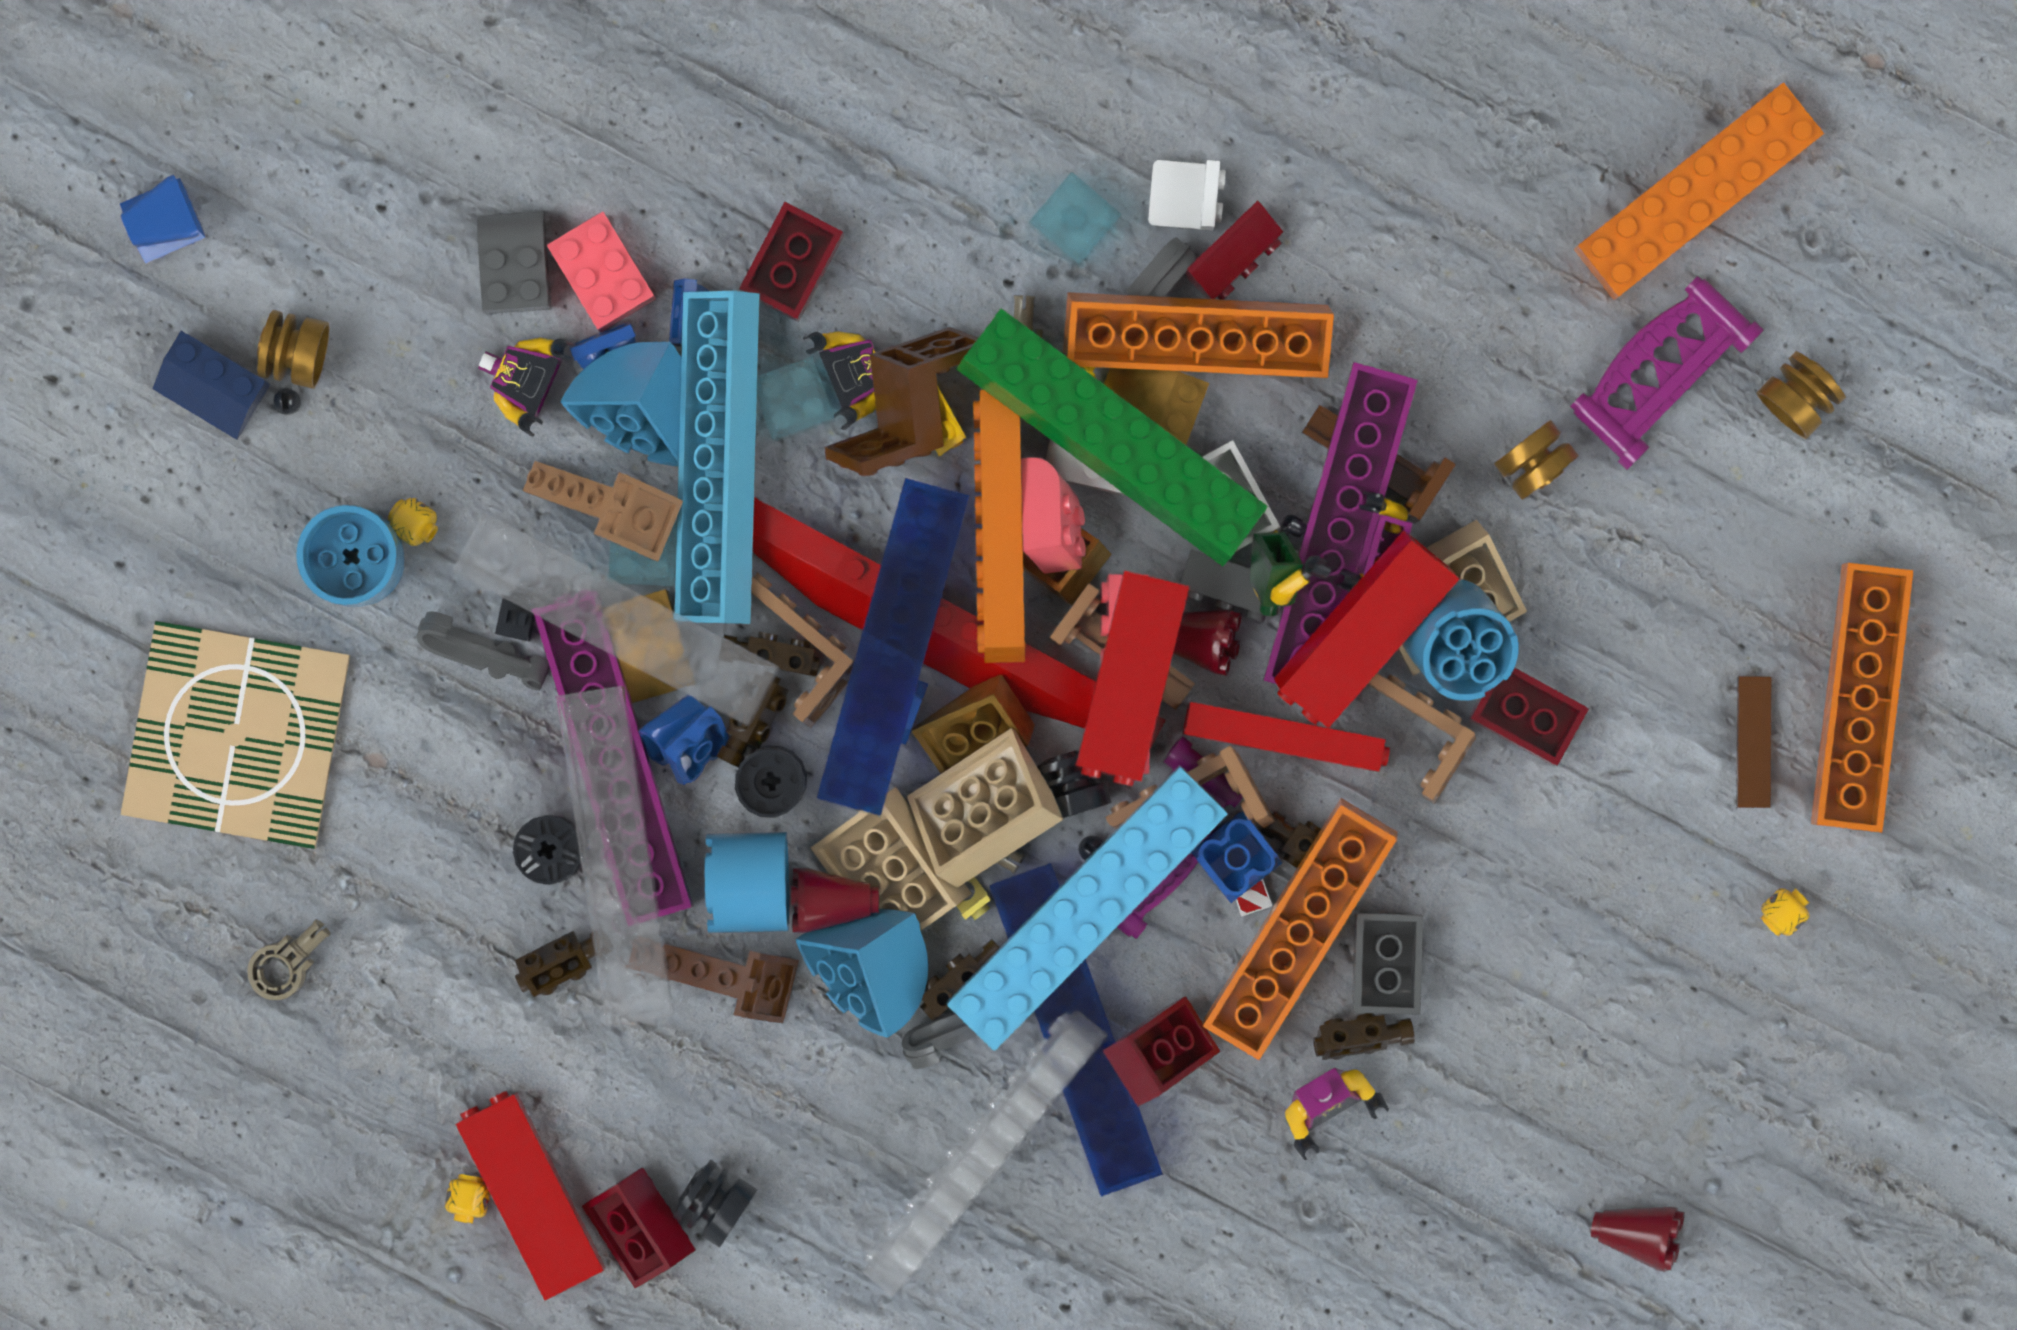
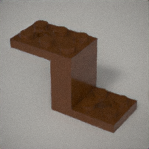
M948 327L870 354L878 428L825 446V458L842 468H848L857 472L860 476L875 475L879 469L888 466H900L907 459L925 457L930 455L933 450L944 447L936 374L946 373L950 371V367L959 365L978 337Z

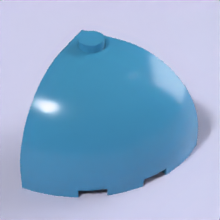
M638 342L621 346L602 355L579 373L568 387L561 403L586 429L593 426L606 435L605 442L628 454L633 449L649 455L647 460L650 462L679 466L681 356L671 342Z
M879 909V913H871L869 917L807 932L795 939L799 951L813 977L819 974L830 990L825 994L843 1013L849 1010L859 1018L858 1025L864 1029L888 1038L900 1030L918 1009L927 984L928 956L920 930L921 926L915 913Z

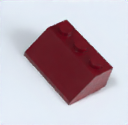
M1257 200L1186 269L1184 276L1207 299L1218 298L1219 300H1225L1236 289L1232 283L1240 275L1246 279L1258 268L1259 265L1255 261L1263 253L1269 257L1282 244L1279 238L1282 236L1283 231L1264 206Z
M643 1167L582 1205V1208L634 1288L672 1268L696 1251L689 1236L684 1232L678 1221L673 1218L674 1215L671 1208L666 1204Z

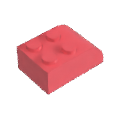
M1036 457L1022 458L1023 551L1044 574L1082 569V556L1086 554L1084 539L1081 537V526L1085 524V515L1083 508L1080 506L1078 496L1049 462Z

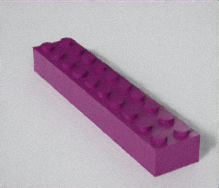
M1353 362L1298 554L1303 563L1302 571L1305 569V563L1310 556H1319L1327 560L1325 566L1329 567L1331 572L1323 580L1311 576L1309 583L1297 591L1295 603L1291 606L1283 607L1263 677L1264 681L1276 684L1273 680L1349 593L1336 586V583L1340 584L1345 578V575L1340 574V571L1345 568L1356 574L1363 573L1380 514L1361 510L1359 504L1365 505L1367 502V495L1363 494V491L1379 493L1385 497L1417 385V379Z
M594 591L535 609L533 613L629 927L694 907L650 759L638 733L640 726L602 609L601 597L599 592Z

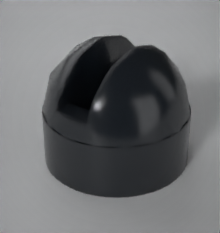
M284 388L275 394L273 403L275 409L281 414L292 415L300 408L301 399L294 390ZM283 393H288L289 409H284Z
M1087 836L1081 840L1078 850L1080 856L1085 861L1093 854L1083 848L1085 843L1087 842L1092 847L1098 848L1103 843L1100 838Z

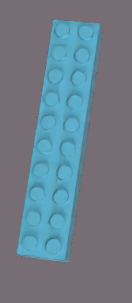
M741 291L683 292L678 499L683 500V503L677 515L674 622L751 623L759 293Z
M1179 765L947 1001V1006L995 1051L1228 814L1227 811Z

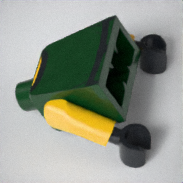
M1295 515L1284 517L1279 532L1275 530L1273 533L1253 534L1250 585L1260 601V612L1266 616L1278 615L1280 606L1293 605L1296 600L1297 591L1309 583L1311 576L1323 580L1331 572V569L1325 566L1327 560L1319 556H1310L1305 563V569L1302 571L1303 563L1290 542L1288 535L1291 534L1296 538L1301 537L1306 531L1307 525Z

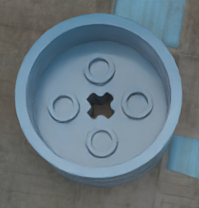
M335 506L317 514L302 531L297 545V565L305 584L320 598L342 606L363 607L383 600L398 585L405 567L402 540L390 526V522L374 512L357 506ZM349 550L352 552L360 551L357 555L360 559L358 564H347L349 557L346 554Z
M1459 579L1402 644L1415 665L1440 694L1451 699L1466 701L1484 697L1485 692L1494 688L1503 679L1507 680L1514 670L1519 652L1517 635L1509 621L1479 586L1463 579Z
M787 833L706 834V845L712 847V853H706L705 902L707 912L713 914V920H707L708 933L788 931L789 858Z

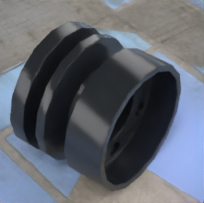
M767 745L756 749L741 762L735 774V791L739 802L749 812L759 817L775 818L788 813L799 803L807 788V772L803 761L794 751L783 746ZM770 772H773L775 777H780L781 779L776 784V789H773L770 783L764 782V779L769 776Z
M1077 750L1046 759L1037 766L1041 775L1047 773L1049 781L1046 783L1052 789L1062 818L1112 803L1106 783L1090 784V776L1081 774L1082 767L1075 766L1079 753Z
M545 815L531 819L520 828L514 839L513 856L516 866L525 877L535 883L550 885L567 881L578 873L585 861L587 847L584 835L575 823L565 817ZM544 841L549 845H556V850L552 852V859L548 855L542 856L540 850L544 848Z
M710 1159L708 1164L695 1173L681 1194L673 1218L680 1222L686 1211L690 1210L694 1215L687 1227L691 1229L701 1218L704 1219L707 1223L702 1237L720 1248L757 1189L741 1178L736 1180L730 1188H727L723 1184L727 1178L728 1170L724 1168L718 1179H713L710 1175L718 1163Z

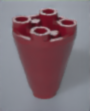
M1230 610L1183 612L1173 654L1212 673L1227 676L1231 666V659L1236 660L1239 654L1240 641L1235 640V635L1240 629L1242 614Z
M793 868V886H791V905L794 906V913L792 915L793 933H807L869 917L871 913H879V887H871L870 883L809 868Z
M1672 1206L1604 1210L1603 1213L1596 1211L1591 1227V1237L1597 1238L1598 1242L1658 1271H1671L1673 1263L1677 1262L1680 1243H1675V1239H1677L1678 1232L1682 1231L1685 1212L1678 1211L1677 1207Z

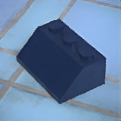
M181 330L163 359L152 389L238 440L271 384Z

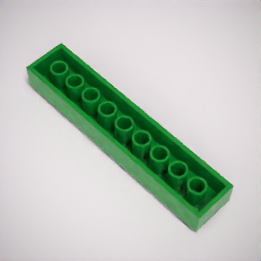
M1002 308L956 369L1222 567L1233 556L1268 507Z

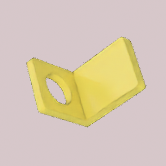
M973 877L968 881L975 889L973 897L962 901L956 906L965 920L970 916L974 920L978 919L990 909L987 903L992 899L979 881Z

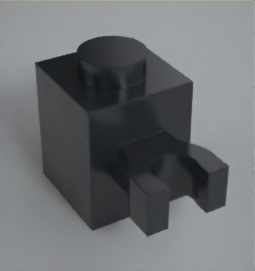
M512 591L511 597L503 595L495 630L496 635L530 642L535 621L533 610L538 607V603L531 601L532 595Z

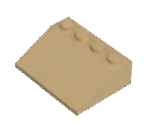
M1477 520L1427 547L1428 550L1451 567L1459 579L1467 580L1479 586L1509 622L1527 612L1490 535ZM1401 645L1398 651L1414 676L1421 671L1406 653L1403 645Z
M1012 728L907 796L936 876L957 888L1063 820L1052 791L1018 734Z
M896 787L811 847L829 874L870 883L871 887H879V909L915 913L921 926L920 930H923L972 895L965 883L957 888L936 876L912 809Z

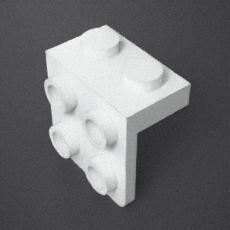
M1165 160L1155 161L1152 170L1149 223L1153 226L1213 231L1215 222L1221 223L1223 203L1217 202L1218 189L1224 190L1226 170H1219L1220 161L1207 160L1206 164Z

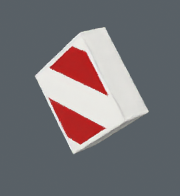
M1263 879L1235 900L1241 917L1272 907Z

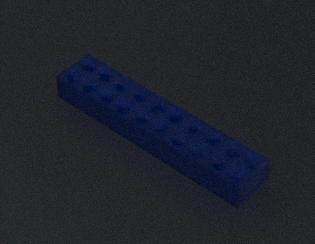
M908 478L904 480L816 800L881 817L969 495Z
M1051 862L989 884L1008 939L1060 887ZM1085 959L1034 1012L1098 1191L1102 1197L1163 1175L1140 1109L1103 1052L1104 1049L1115 1042Z

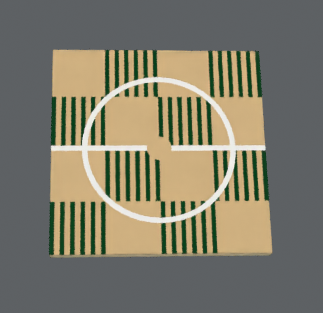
M155 621L120 815L316 849L350 655Z

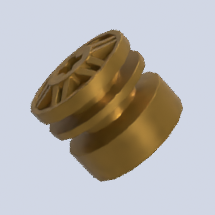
M272 310L259 339L257 350L258 376L268 379L274 367V380L281 381L287 369L290 368L292 384L315 389L320 379L327 353L330 331L329 322L306 317L300 330H296V315L289 313L283 323V312Z
M1795 351L1789 357L1793 367L1786 363L1780 367L1787 382L1785 383L1772 376L1756 394L1767 409L1785 426L1800 437L1807 439L1822 424L1821 418L1814 409L1817 407L1830 414L1835 410L1830 401L1840 404L1846 396L1827 370L1802 353Z

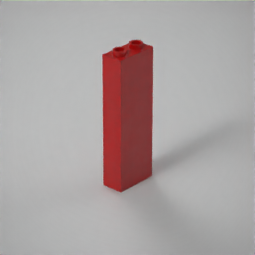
M1403 530L1273 680L1280 689L1277 694L1289 705L1292 706L1296 702L1303 708L1301 713L1313 724L1316 725L1320 721L1329 728L1459 581V577L1451 567Z
M1124 570L1075 765L1082 767L1081 774L1100 778L1101 773L1114 775L1113 782L1132 787L1134 781H1142L1190 586Z
M1188 702L1182 735L1373 772H1380L1381 766H1387L1390 747L1385 746L1386 739L1194 702Z
M506 1090L489 1099L492 1104L491 1106L480 1111L476 1105L461 1113L462 1120L455 1125L544 1301L599 1274L606 1267L518 1093L516 1092L509 1096Z

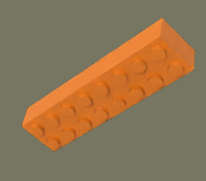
M1783 82L1573 250L1612 299L1615 300L1825 133Z
M1067 292L1063 354L1080 367L1328 378L1334 313L1328 305Z
M980 390V400H973L974 429H980V432H974V461H981V464H974L975 493H982V496H975L976 524H982V528H976V556H983V561H976L977 588H983V593H977V621H984V625H977L978 653H985V663L1025 662L1020 416L985 390Z
M1849 562L1841 566L1811 816L1812 825L1878 833L1883 831L1914 570Z
M1340 798L1204 1017V1028L1257 1060L1261 1059L1397 841L1398 832Z

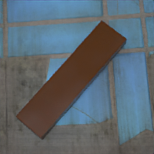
M1737 676L1736 808H1771L1772 677Z

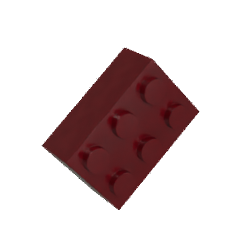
M784 201L739 290L741 292L759 293L760 303L799 323L844 237L843 231Z
M1514 667L1507 680L1503 679L1494 688L1485 692L1484 697L1477 700L1467 719L1552 766H1558L1589 708Z
M1186 996L1162 1008L1103 1050L1138 1107L1160 1096L1221 1052L1208 1030L1203 1027V1022Z

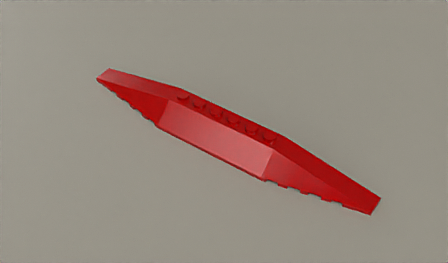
M754 497L752 552L818 607L968 688H972L1001 674L1026 711L1085 729L1096 681L1026 643L1025 662L985 663V653H978L977 625H984V621H977V617ZM1160 716L1157 717L1150 749L1166 721Z

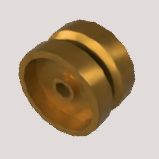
M1552 420L1546 422L1494 463L1503 477L1511 476L1520 468L1526 471L1512 485L1513 490L1521 500L1538 488L1541 490L1564 472L1563 469L1579 456L1570 443H1563L1552 452L1547 449V447L1559 439L1561 434Z

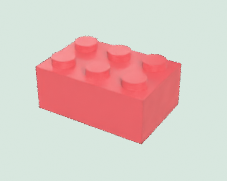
M603 211L547 244V247L600 333L656 300V297Z

